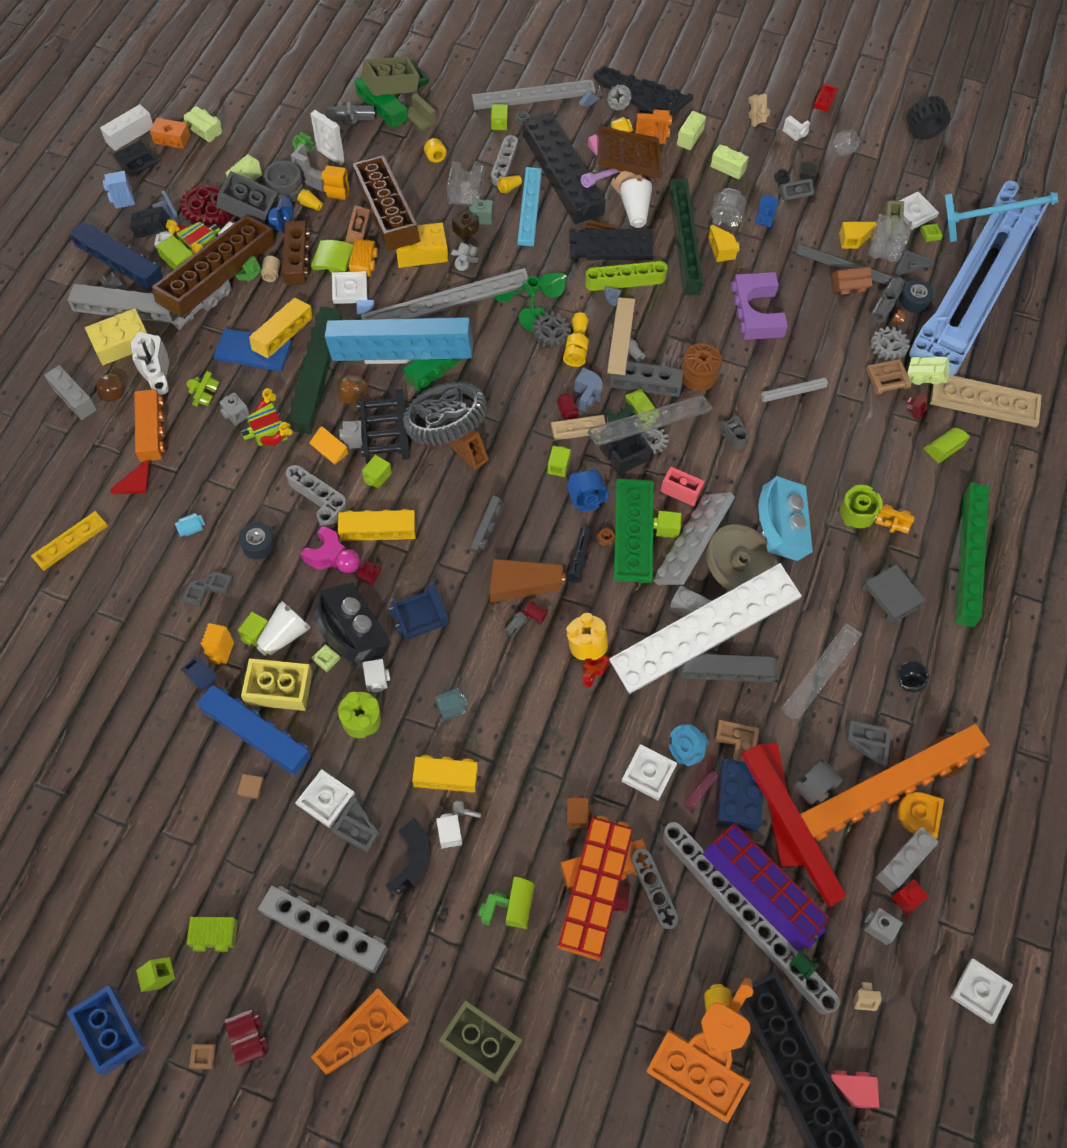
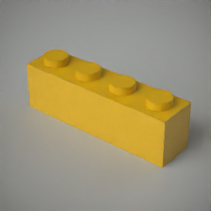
M293 298L257 331L251 334L249 337L251 349L269 358L312 320L311 306Z
M402 509L401 511L365 510L363 512H339L338 535L340 541L416 539L415 511Z

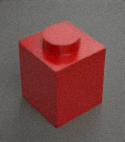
M912 880L891 898L907 915L929 898V896L915 880Z

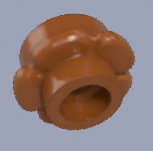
M897 309L893 314L891 321L894 322V325L902 324L905 320V310Z
M602 529L597 534V540H599V544L602 546H611L615 542V534L611 529Z

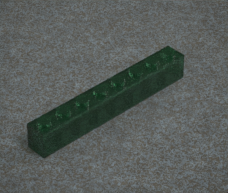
M671 179L669 196L683 295H700L703 277L688 179Z
M320 306L319 312L315 315V327L311 328V341L307 342V355L303 356V369L299 370V383H296L294 390L295 397L290 402L291 411L286 416V422L291 425L289 428L293 432L312 434L332 361L325 339L327 321L343 320L341 309Z

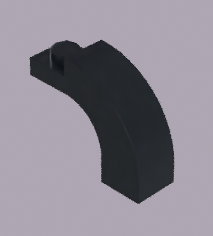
M415 817L398 830L399 837L410 849V860L406 868L385 885L391 896H394L396 893L399 895L405 891L408 883L415 889L424 879L429 868L430 847L428 838L423 827Z

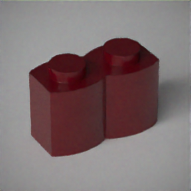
M249 1010L225 1020L237 1066L240 1067L266 1057L265 1050H268L269 1046L266 1037H261L259 1028L262 1027V1021L259 1013L255 1014L253 1010Z

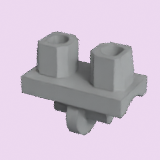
M461 242L458 250L453 249L451 253L454 256H459L455 260V267L460 271H465L469 267V262L477 263L479 258L475 257L478 248Z

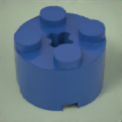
M597 469L581 473L576 472L570 475L567 491L575 509L578 508L581 512L593 511L600 507L599 504L604 501L605 503L608 500L609 493Z

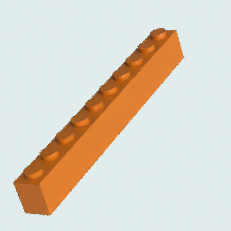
M974 724L800 815L813 838L817 842L821 841L833 829L835 832H838L846 827L845 823L851 820L853 823L861 820L864 817V813L870 811L872 814L882 808L881 804L885 802L891 804L897 801L900 794L905 792L908 795L917 790L916 786L921 783L923 786H926L935 780L933 777L937 775L943 777L950 773L952 767L957 765L960 768L969 762V758L974 756L977 759L986 754L985 749L990 743L977 724Z

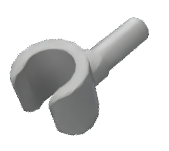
M456 801L452 805L454 815L481 817L479 812L464 809V802Z

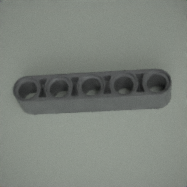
M700 654L680 666V675L686 679L773 682L778 679L777 659L758 656Z

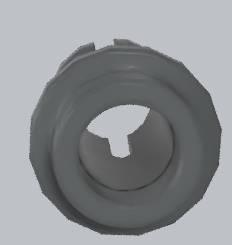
M521 612L514 614L513 620L504 629L510 637L514 638L519 629L527 623V617Z

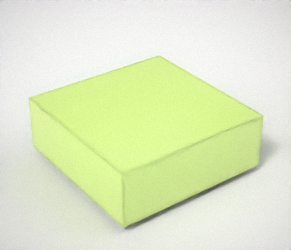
M326 644L312 657V660L326 672L340 659V656Z

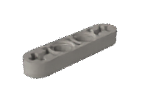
M508 135L503 140L491 173V182L496 186L500 178L508 176L518 148L516 136ZM504 153H509V154H511V155H510V156H504L503 154H504ZM504 164L506 167L501 168L499 165Z

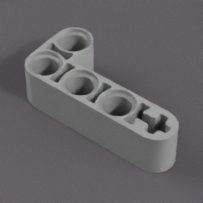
M292 465L287 468L286 476L289 485L321 507L317 512L319 526L332 530L338 524L339 512L348 511L345 497L300 466Z

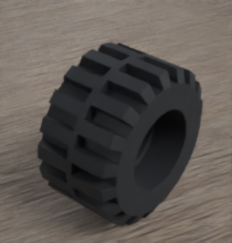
M927 96L922 100L920 99L912 105V108L908 110L909 113L906 114V121L912 135L920 140L936 137V135L942 133L947 128L946 126L950 124L951 114L944 99L940 98V96Z

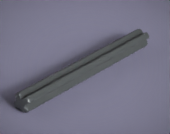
M801 244L796 250L798 255L841 270L864 267ZM871 269L873 281L889 285L893 278L891 275Z

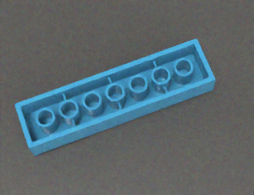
M469 317L327 321L325 339L332 361L472 358L473 337Z

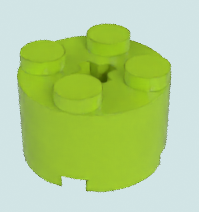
M856 485L846 493L839 510L843 523L846 526L855 528L870 527L882 508V498L870 486Z
M350 692L339 705L338 715L343 729L351 737L366 738V736L374 734L379 729L382 721L379 704L369 693Z

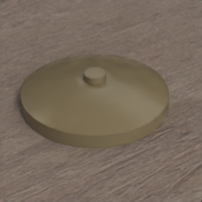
M732 524L720 528L713 534L706 547V560L712 575L729 591L778 565L776 555L769 553L767 550V540L757 531L744 525Z

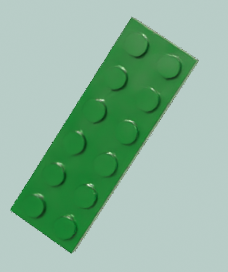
M616 480L614 581L652 583L654 481Z

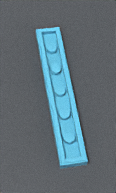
M526 167L518 245L534 246L542 168Z

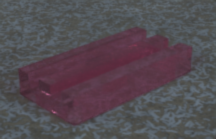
M711 771L687 799L685 808L691 811L715 783L719 775Z

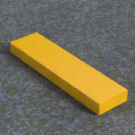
M94 511L32 554L31 557L45 571L108 525Z

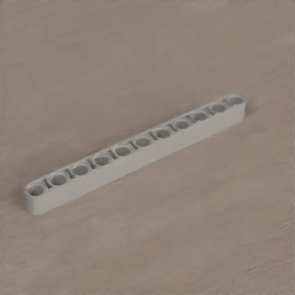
M675 822L667 824L662 835L664 843L809 1003L823 1015L837 1010L839 998L836 993L816 972L807 979L815 984V990H809L806 986L804 974L800 971L795 973L790 969L789 963L798 952L704 857L703 853L705 851L680 824ZM668 831H675L678 834V837H669ZM682 847H690L693 853L685 854ZM702 862L706 864L707 870H700L697 867V863ZM712 879H719L722 882V887L714 886ZM727 896H735L737 904H731ZM743 912L751 913L752 921L745 920ZM758 929H765L768 933V938H762L758 933ZM774 945L782 947L783 955L780 956L775 953ZM823 997L831 1001L830 1009L823 1005Z

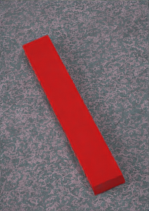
M758 744L742 753L743 760L827 907H831L847 897L761 745Z

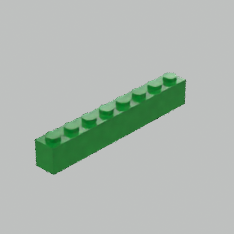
M972 482L963 494L955 624L975 627L982 618L989 486Z

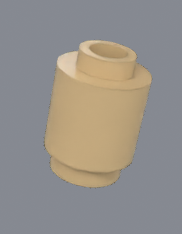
M267 256L263 259L261 275L267 282H274L279 274L280 261L275 256Z

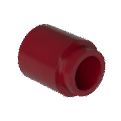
M568 393L561 394L556 401L561 416L565 420L576 419L579 410L573 395Z

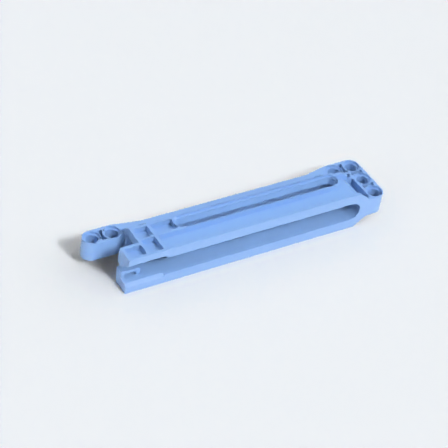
M1014 181L1005 182L993 206L1018 202L1013 200L1019 189L1018 184ZM1049 203L990 214L988 222L938 310L925 323L909 352L911 358L948 357L950 368L948 375L953 376L957 373ZM991 248H997L1000 252L959 326L952 327L949 322Z

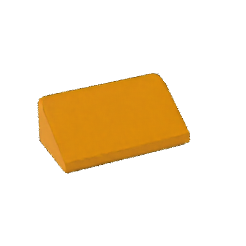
M322 426L310 441V445L334 465L348 454L347 447Z

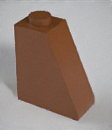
M475 430L474 432H469L468 436L465 435L462 439L459 438L456 442L451 441L448 444L474 470L489 460L479 432Z

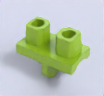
M206 371L201 383H199V377L187 381L188 392L193 394L196 391L192 405L197 407L200 403L209 406L213 395L206 393L205 390L208 389L215 393L219 385L217 380L211 378L212 373Z

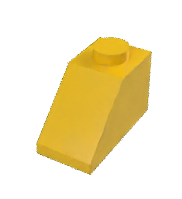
M710 225L708 239L716 262L736 259L737 252H739V243L736 242L734 235L714 225Z

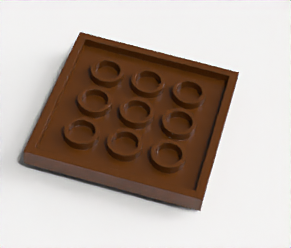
M598 125L596 132L599 166L661 179L663 172L659 138Z

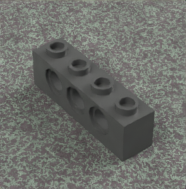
M627 361L625 375L611 374L609 387L633 391L642 389L643 392L679 397L684 370Z

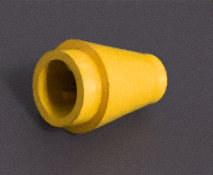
M519 175L502 177L498 180L497 187L501 193L507 194L521 185L522 179Z
M303 189L298 195L297 200L303 206L316 211H320L323 203L309 190Z
M575 313L572 318L573 332L584 336L589 321L585 313Z

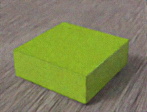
M938 224L924 225L920 229L925 242L941 240L943 237Z

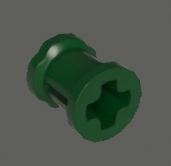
M801 949L789 964L795 966L803 973L804 978L807 980L819 967V964L810 960L804 954L805 951Z

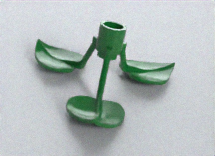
M549 273L539 278L530 276L527 278L526 283H522V286L516 291L497 295L493 298L499 302H509L512 295H517L525 288V292L531 296V309L525 308L521 310L518 320L524 329L534 333L533 326L535 320H538L539 315L544 317L545 313L542 308L534 309V296L538 293V290L543 292L548 298L561 296L565 289L567 275L563 273Z

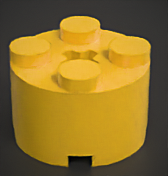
M584 613L567 626L569 647L574 657L580 660H585V658L596 660L606 653L608 649V635L603 620L592 616L590 613Z

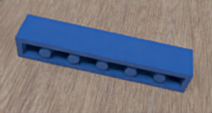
M212 685L196 703L199 709L296 777L311 758L308 752L309 748L300 741L298 743L293 741V737L288 732L277 730V726L272 721L261 719V715L256 710L245 708V704L240 699H232L229 696V692L224 688L220 687L218 689Z

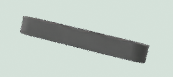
M636 848L630 855L631 863L657 922L665 929H672L678 923V915L649 851L644 848ZM639 852L646 855L643 858L645 865H651V867L644 868L641 872L639 869L643 868L641 862L636 861ZM647 872H653L655 875V881L652 884H646L644 881V876ZM657 892H662L664 895V901L661 904L653 902V896ZM668 905L669 907L665 908L668 915L673 916L670 918L671 923L663 922L665 915L663 911L660 910L658 912L657 909H662Z

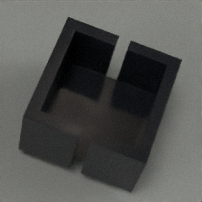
M633 422L601 436L600 450L607 460H610V464L618 475L650 460L652 448L645 438L641 437L640 431Z

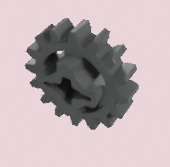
M545 312L544 317L539 315L538 320L534 322V338H538V343L543 342V347L548 344L550 349H552L553 345L559 348L560 344H565L567 337L570 335V323H565L566 318L561 319L560 314L555 316L554 312H551V315Z

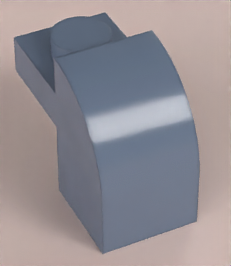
M585 368L581 370L576 378L574 391L583 394L580 398L579 409L586 412L589 406L593 405L595 400L600 402L603 386L601 378L596 373Z

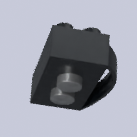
M353 582L320 590L313 603L315 622L323 638L336 653L345 657L351 667L384 657L391 645V641Z

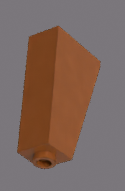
M494 559L490 602L560 591L561 584H565L566 573L562 572L563 565Z

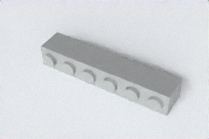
M74 284L68 297V302L75 312L116 316L135 308L141 320L172 324L176 317V314L155 303L153 293Z

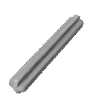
M823 377L761 392L760 397L762 402L772 401L826 388L828 381Z

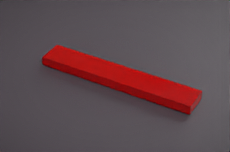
M778 743L762 744L763 751L787 791ZM767 802L780 868L801 866L802 861Z

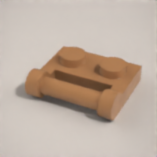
M900 359L868 365L866 368L876 395L882 394L885 391L899 388L908 389L911 387V381ZM897 378L901 379V381L884 385L881 384V382L893 380Z

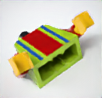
M168 220L166 224L171 234L176 232L178 239L184 243L187 249H191L192 253L198 252L215 239L216 235L220 232L216 224L209 228L202 222L182 226L177 225L173 220Z
M266 388L262 393L264 398L247 417L250 427L240 430L244 441L255 437L260 446H276L282 440L288 439L287 435L290 436L292 430L289 429L290 424L281 422L273 404L269 402L276 400V394L272 393L271 389Z

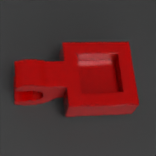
M603 655L596 660L587 658L583 665V670L586 671L582 675V680H585L583 686L591 688L595 676L601 677L610 663L609 657Z

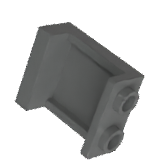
M897 565L891 568L885 567L879 572V575L868 577L864 581L865 585L862 588L864 593L869 591L888 616L885 621L889 626L918 610L925 601Z

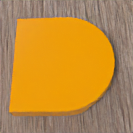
M922 792L908 794L898 805L897 814L899 821L904 828L914 834L922 827L932 837L937 839L944 799Z

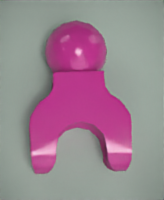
M321 526L317 531L320 540L324 542L323 546L315 550L306 547L300 553L303 561L316 569L333 567L335 569L338 568L342 573L350 574L354 573L360 566L359 555L353 550H345L336 532L324 526Z

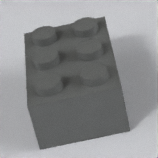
M230 171L218 194L216 207L240 218L248 215L266 224L268 212L273 209L278 192Z

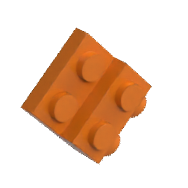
M653 110V114L637 113L635 133L659 138V144H666V138L670 137L668 125L672 124V115H669V110Z

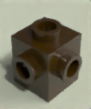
M466 210L452 219V231L460 239L465 240L478 231V218Z

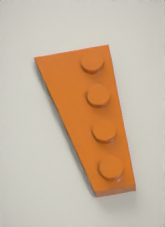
M377 988L311 1058L328 1075L409 1023V1020Z

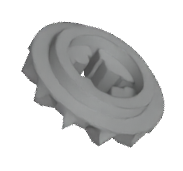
M617 84V86L612 87V90L608 92L607 101L609 106L614 110L625 109L631 101V91L624 84ZM618 93L622 95V97H620L619 102L615 98L618 96Z

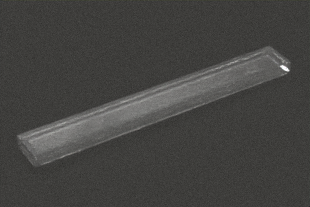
M701 395L589 428L587 433L596 446H600L708 413L712 410V406Z

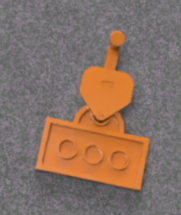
M745 978L742 981L729 1007L722 1003L710 1005L701 1021L703 1031L695 1034L690 1041L668 1030L646 1070L650 1075L726 1123L729 1122L750 1084V1079L730 1068L732 1063V1050L741 1048L750 1034L751 1027L749 1021L738 1014L745 999L753 995L752 980Z

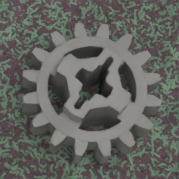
M886 326L885 330L880 328L878 332L875 331L871 339V348L874 349L873 353H878V358L885 357V361L888 358L893 361L895 358L901 359L902 356L905 357L910 347L908 345L910 340L906 339L907 335H902V330L895 331V327L892 330L888 326Z

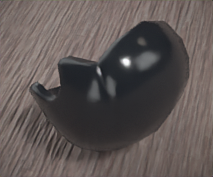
M911 660L904 662L899 667L898 683L906 692H920L928 685V669L921 662Z

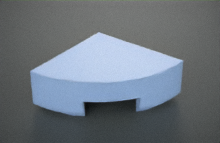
M374 300L357 301V318H361V314L373 310Z

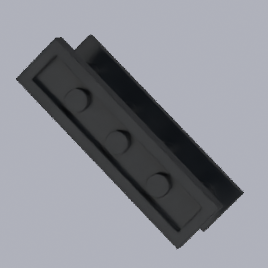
M396 389V397H393V399L366 402L364 401L363 393H359L360 400H357V409L361 411L364 446H360L361 456L365 457L366 464L370 461L369 454L398 451V453H402L403 460L410 459L408 435L403 423V418L405 417L403 389ZM394 406L398 411L394 412V414L366 416L365 409ZM399 422V427H396V429L367 432V424ZM392 436L400 438V442H397V444L368 446V439Z

